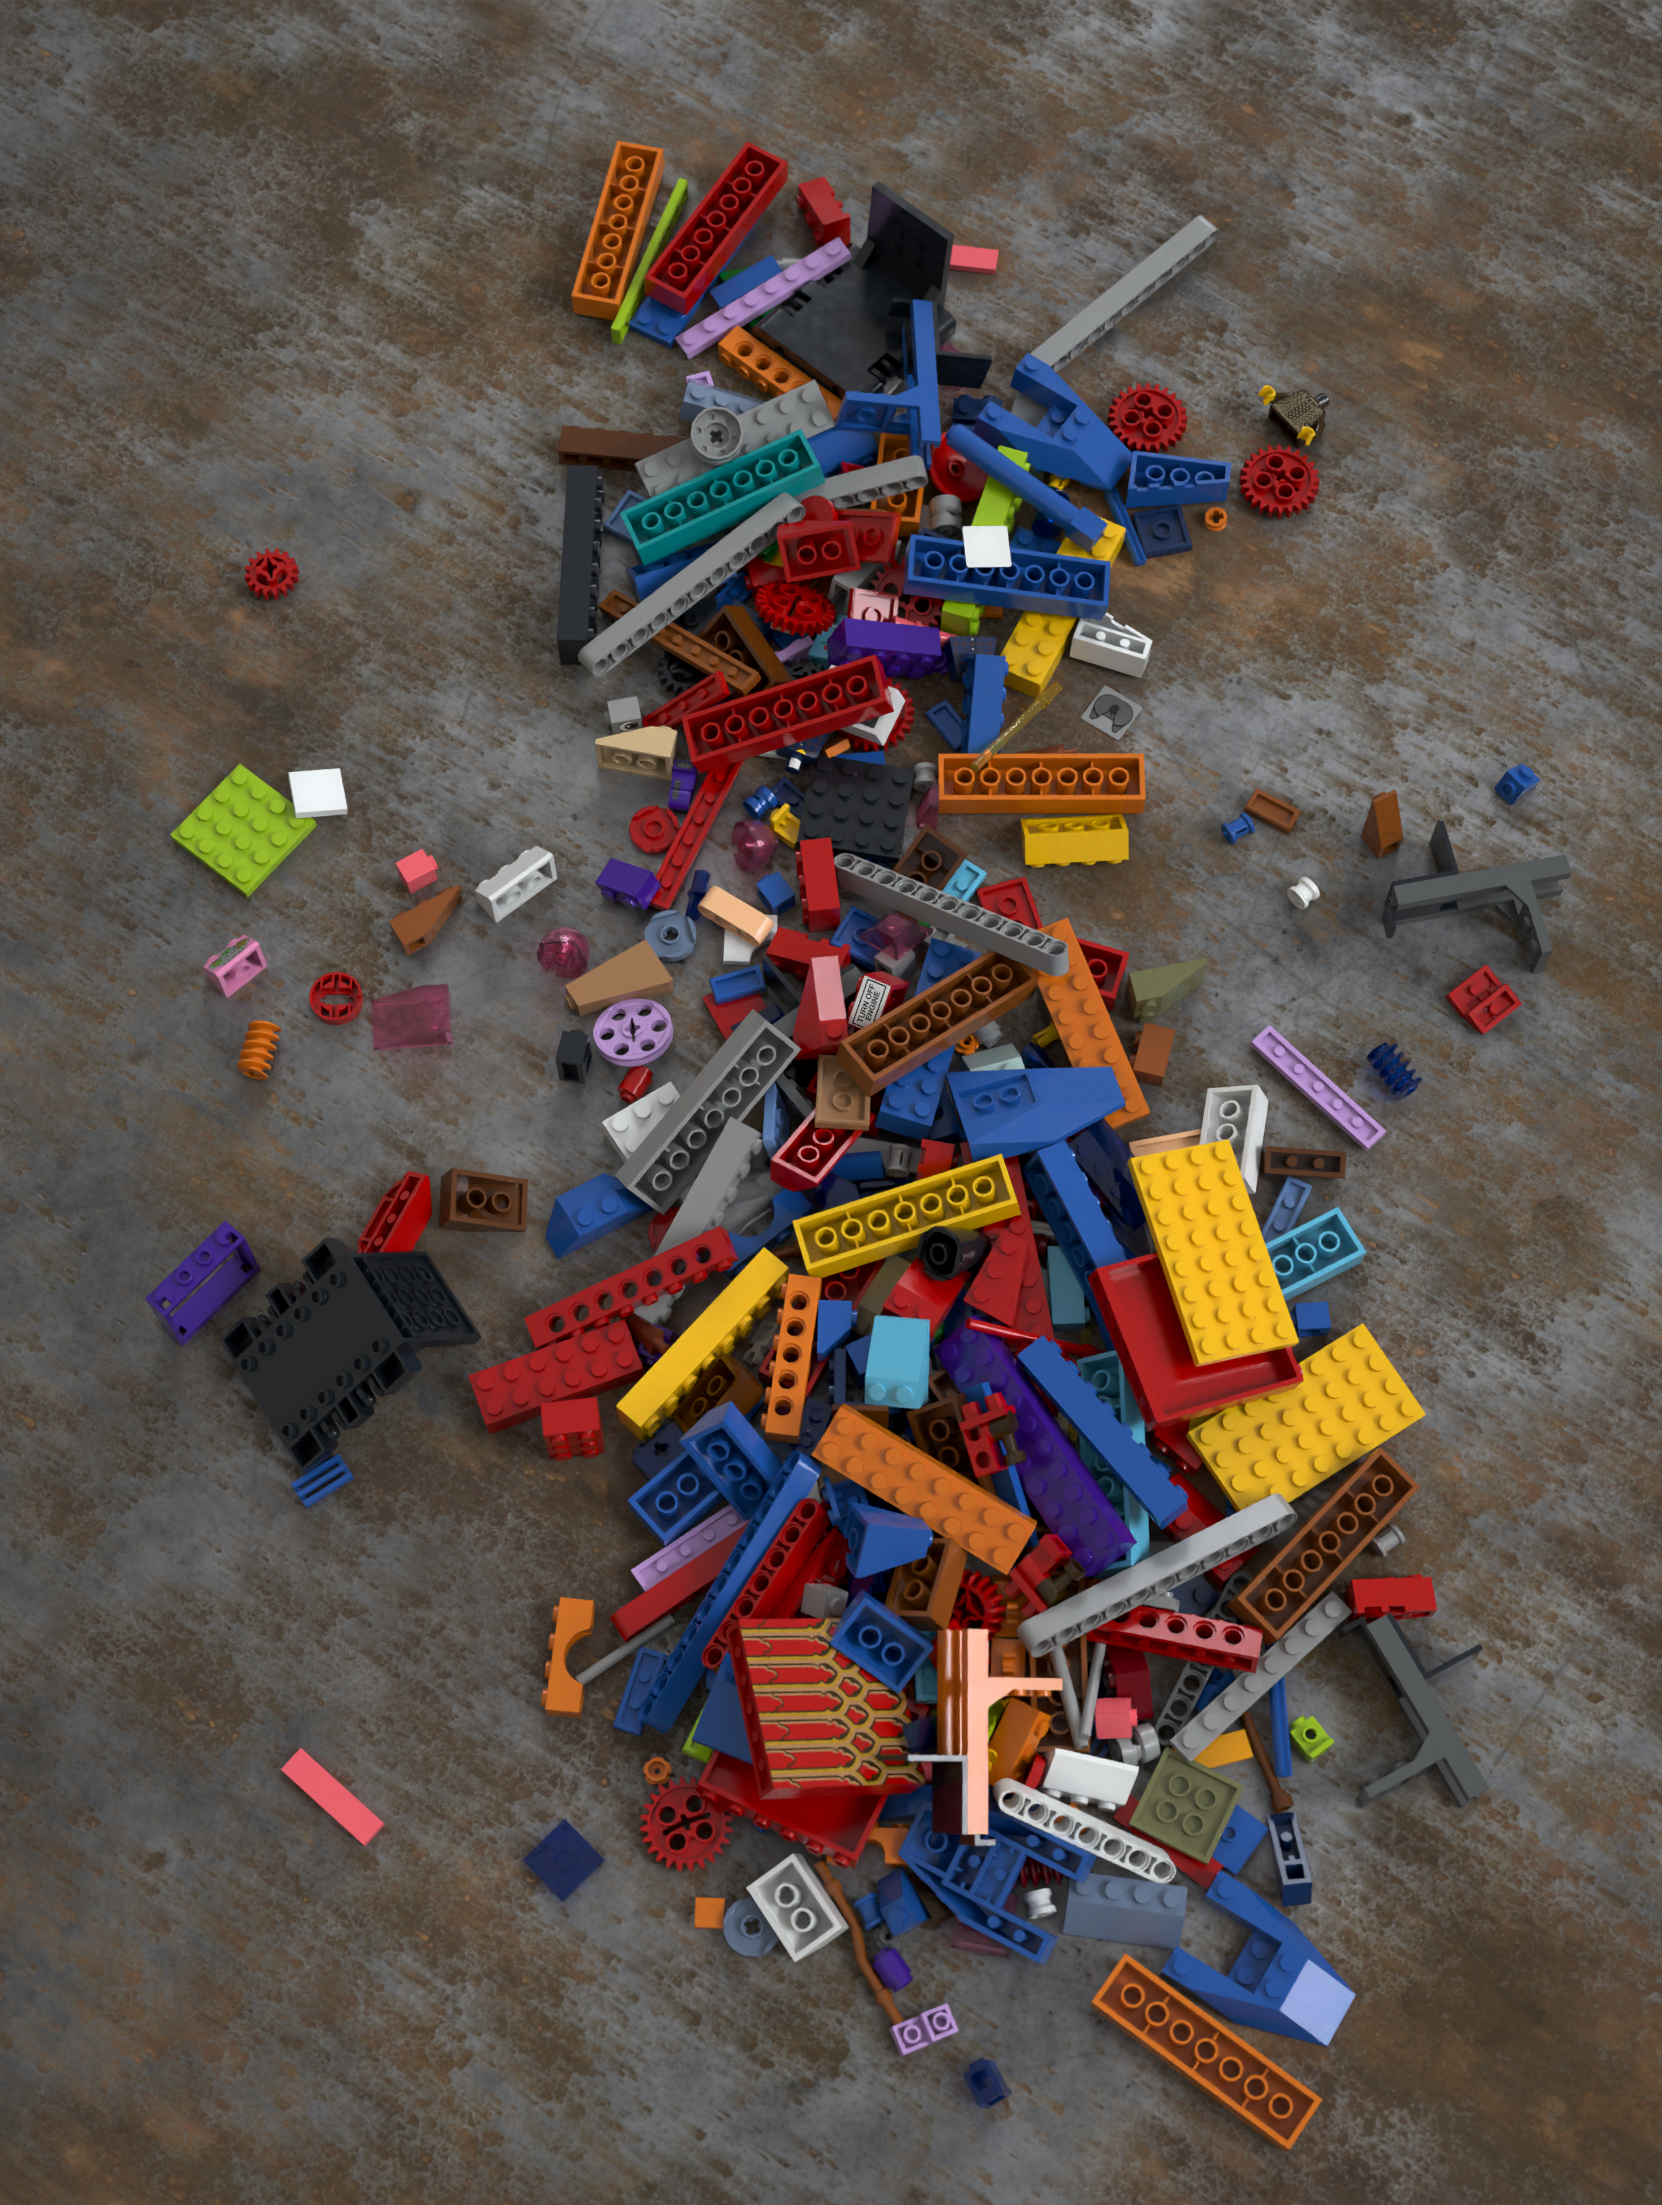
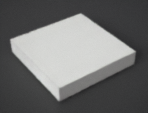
M340 768L289 772L288 778L295 818L347 814V804Z

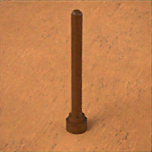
M1247 1710L1239 1719L1246 1731L1248 1740L1271 1791V1801L1269 1804L1274 1814L1283 1812L1295 1805L1290 1793L1287 1794L1285 1789L1282 1790L1251 1715Z

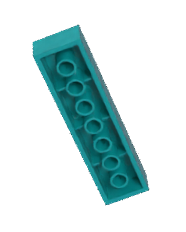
M799 429L620 512V515L643 565L646 566L750 518L782 493L786 492L795 497L825 483L820 464L802 429Z

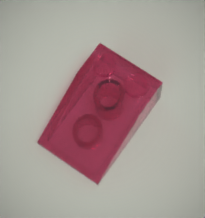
M448 984L423 985L372 1000L374 1050L453 1044L452 996Z

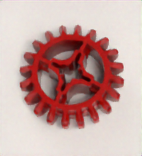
M966 1569L963 1571L959 1588H966V1592L962 1596L956 1597L950 1618L954 1617L962 1629H975L972 1628V1624L979 1619L984 1620L980 1629H988V1641L995 1638V1633L1001 1631L1003 1627L1000 1623L1006 1619L1001 1613L1006 1609V1606L1000 1604V1600L1003 1599L1004 1595L996 1593L995 1590H997L998 1585L994 1584L991 1586L989 1584L990 1577L982 1578L981 1571L972 1573L971 1569Z

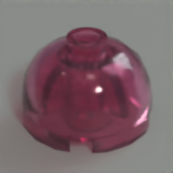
M747 819L735 823L731 840L732 845H737L738 854H733L737 866L742 871H755L767 866L778 849L777 836L773 834V831L766 823L760 820Z
M560 926L553 928L544 935L536 954L539 963L547 971L551 968L554 971H559L556 973V976L573 978L580 976L587 967L591 950L584 934L574 928Z

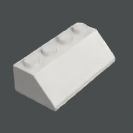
M1258 1085L1208 1088L1199 1145L1229 1139L1247 1193L1255 1194L1268 1099Z

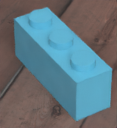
M1048 1246L1046 1265L1049 1311L1053 1332L1084 1331L1085 1322H1090L1089 1306H1084L1085 1294L1060 1246Z

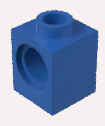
M778 871L772 875L767 874L763 876L756 884L757 896L771 915L779 916L795 906V894Z
M1328 1301L1295 1303L1292 1313L1289 1314L1297 1337L1327 1336L1331 1328Z

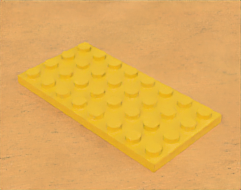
M1229 1139L1130 1158L1127 1164L1195 1366L1198 1367L1282 1349L1299 1343Z
M1363 1323L1300 1362L1299 1365L1303 1371L1304 1381L1294 1390L1225 1409L1186 1434V1437L1237 1512L1276 1493L1281 1494L1288 1503L1292 1502L1426 1415Z

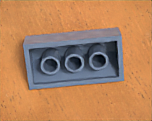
M689 378L678 419L693 423L700 412L714 406L727 408L736 415H739L766 401Z
M1089 1873L1085 1883L1078 1882L1069 1877L1062 1934L1174 1950L1176 1946H1180L1188 1887Z

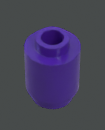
M885 1947L873 1956L875 1962L872 1964V1967L887 1988H892L894 1993L903 1989L914 1979L910 1974L912 1970L896 1948L889 1950L888 1947Z

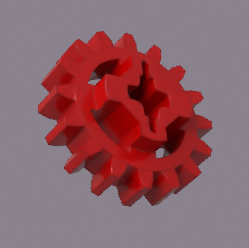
M266 548L265 554L262 555L260 552H256V559H248L250 566H245L246 574L244 578L249 590L254 591L256 597L263 594L265 600H268L270 596L278 600L279 594L287 597L286 591L288 589L294 591V583H299L297 574L300 573L294 557L289 558L287 551L281 555L279 548H276L274 553H270V550Z

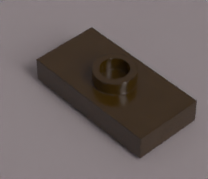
M915 1872L908 1875L935 1926L955 1916V1913L938 1898L936 1893Z

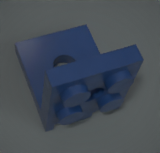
M835 1348V1357H829V1382H834V1384H829V1409H832V1404L870 1405L865 1404V1402H845L846 1348ZM889 1406L888 1429H900L901 1407Z

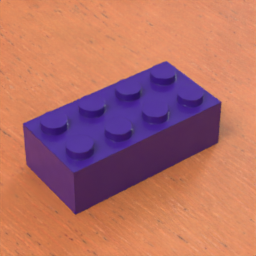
M844 618L827 640L829 668L831 664L840 666L875 654L883 665L885 675L889 677L907 676L910 679L923 678L942 656L939 628Z

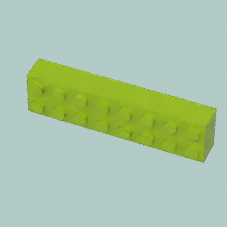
M999 445V452L1029 473L1031 464L1027 463V452ZM988 476L971 526H1006L1007 531L1012 532L1015 524V511L1019 512L1022 499ZM945 600L941 615V631L963 637L976 636L980 625L978 620L980 614H984L986 605Z

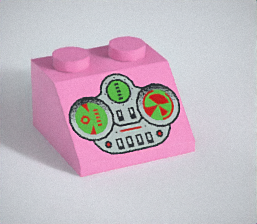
M243 934L240 938L229 942L226 949L221 953L210 957L203 968L209 980L228 998L268 965L259 943Z

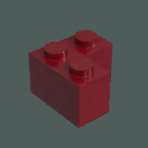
M1106 1644V1656H1104L1102 1669L1107 1675L1109 1689L1113 1688V1695L1109 1696V1698H1131L1132 1709H1137L1138 1720L1154 1718L1150 1671L1143 1651Z

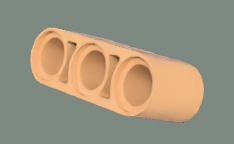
M712 886L697 906V909L703 916L753 946H760L774 926L772 920L765 914L717 886Z

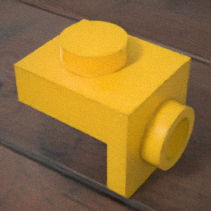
M785 803L780 809L776 808L770 815L769 832L794 849L797 844L801 820L790 813V805Z

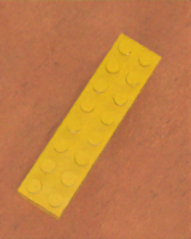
M1101 518L1108 525L1103 536L1089 553L1065 537L1056 554L1110 561L1111 568L1124 544L1126 528ZM1025 610L1000 655L1006 656V661L1008 662V674L1004 677V685L1039 700L1070 644L1080 618Z
M999 1154L792 1222L809 1276L824 1278L917 1248L921 1235L931 1227L947 1226L973 1230L1020 1215L1021 1212L1003 1156Z
M764 1247L616 1405L619 1422L643 1443L648 1437L651 1439L655 1437L662 1427L660 1424L667 1417L669 1419L672 1418V1414L692 1390L720 1352L723 1351L730 1356L735 1349V1343L740 1338L745 1339L754 1328L752 1325L759 1318L762 1320L769 1314L772 1309L771 1305L776 1299L781 1300L782 1283H788L789 1267Z

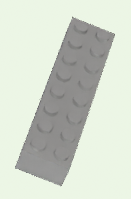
M812 380L737 415L742 423L743 439L741 450L735 459L799 429H802L806 439H809L835 427L836 424L816 381ZM711 435L712 443H715L716 441L721 443V435ZM690 438L638 461L634 465L649 499L717 468L716 466L706 465L697 459L692 452Z
M752 1009L615 1176L627 1189L664 1215L701 1171L729 1118L732 1117L741 1122L799 1053L801 1048Z

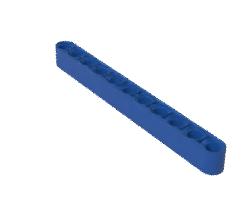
M799 1450L793 1451L788 1456L638 1711V1719L661 1733L667 1732L672 1727L706 1669L702 1662L704 1649L797 1504L807 1498L821 1473L822 1465Z

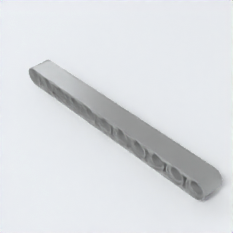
M1202 215L1197 216L1030 354L1048 364L1057 373L1207 249L1217 239L1220 230Z
M913 455L825 478V483L794 498L801 503L805 498L812 495L822 496L832 501L834 509H844L922 488L928 483V478L922 457ZM747 519L676 552L720 541Z
M785 492L778 495L585 645L579 652L578 660L594 676L599 677L606 674L777 540L778 525L801 521L805 516V507L789 493Z
M843 853L834 858L837 885L843 889L1046 974L1062 976L1069 971L1068 945L1059 939L855 855Z
M1281 1494L1270 1495L1026 1620L1018 1627L1016 1634L1032 1657L1043 1656L1280 1534L1295 1524L1298 1515Z

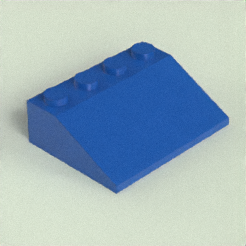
M726 1652L692 1741L753 1765L730 1653Z

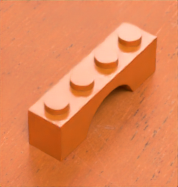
M560 1597L559 1606L554 1605L552 1622L557 1623L555 1633H550L549 1650H553L552 1661H547L545 1667V1678H549L548 1689H543L541 1706H545L547 1715L581 1718L585 1690L583 1684L574 1680L567 1672L566 1657L575 1642L583 1637L592 1635L596 1608L594 1600Z

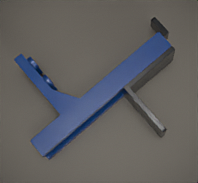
M894 297L888 309V316L904 318L902 345L905 391L895 396L883 393L872 394L846 391L835 424L837 429L908 435L909 456L916 455L922 457L925 470H929L932 465L930 444H934V447H939L941 443L938 385L980 389L991 366L992 356L940 351L937 302ZM897 408H906V413L894 417Z

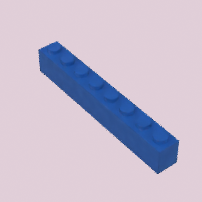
M1042 1335L1017 1355L1019 1365L1159 1528L1163 1530L1188 1510L1186 1500L1188 1495L1179 1484L1174 1486L1169 1481L1170 1475L1162 1464L1156 1465L1150 1459L1152 1454L1142 1442L1136 1443L1131 1437L1134 1434L1130 1427L1124 1421L1119 1423L1114 1417L1116 1413L1107 1401L1102 1403L1097 1398L1096 1394L1098 1392L1088 1380L1083 1382L1078 1376L1080 1371L1071 1360L1067 1362L1060 1355L1062 1350L1054 1340L1048 1341Z

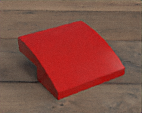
M1487 964L1445 995V998L1454 1009L1481 1035H1484L1522 1005L1507 983L1502 985Z

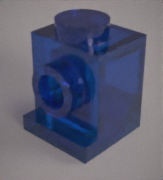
M985 2058L978 2059L969 2065L970 2070L963 2073L978 2107L989 2109L1012 2095L995 2061L985 2060ZM990 2077L993 2083L986 2087L985 2080Z

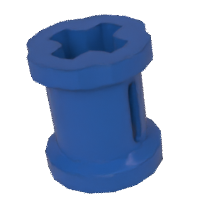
M1243 812L1236 820L1228 824L1223 823L1221 830L1228 843L1233 845L1238 838L1247 833L1253 834L1255 827L1250 817Z
M876 1892L870 1893L853 1903L854 1908H858L863 1917L866 1931L886 1922L876 1900L878 1897Z

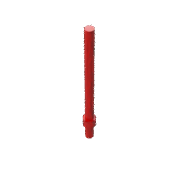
M968 1318L965 1323L966 1329L1027 1344H1032L1041 1337V1335ZM1044 1336L1048 1341L1054 1340L1063 1352L1077 1355L1080 1359L1107 1352L1096 1349L1094 1345L1086 1343L1078 1345Z

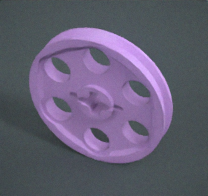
M633 998L617 1002L608 1007L598 1017L593 1035L597 1050L605 1060L619 1066L634 1067L654 1061L668 1049L673 1039V1025L669 1013L662 1005L648 999ZM642 1010L652 1011L648 1016L638 1015ZM617 1014L626 1015L619 1021L612 1019ZM632 1023L635 1027V1042H633L631 1031H633ZM657 1025L666 1026L663 1031H653V1028ZM606 1033L614 1034L609 1040L601 1039L602 1035ZM647 1044H653L655 1046L650 1051L641 1050L642 1047ZM621 1048H626L629 1050L624 1055L615 1054V1052Z

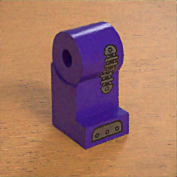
M674 759L668 799L669 809L688 812L690 810L698 776V770L691 761Z

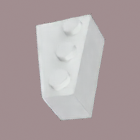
M1108 613L1104 615L1102 621L1080 618L1073 636L1070 657L1142 678L1149 659L1152 640L1128 625L1125 627L1120 625Z

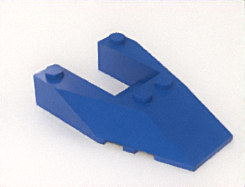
M1027 353L1015 368L1010 386L1048 408L1047 414L1035 428L989 401L978 415L973 433L996 449L1001 445L1027 452V463L1031 464L1030 469L1035 472H1049L1056 474L1055 478L1063 480L1066 478L1081 481V485L1110 493L1130 467L1133 454L1048 364Z
M923 1801L898 1855L926 1882L938 1898L955 1913L961 1922L1037 1963L1046 1964L1058 1937L1006 1910L1003 1906L1027 1856L1081 1883H1085L1097 1856L1007 1813L989 1810L988 1834H980V1838L997 1839V1846L960 1845V1834L932 1832V1802Z
M1220 1870L1202 1901L1252 1931L1228 1976L1225 1977L1176 1946L1160 1972L1159 1977L1234 2024L1327 2047L1356 1994L1292 1920L1247 1886Z

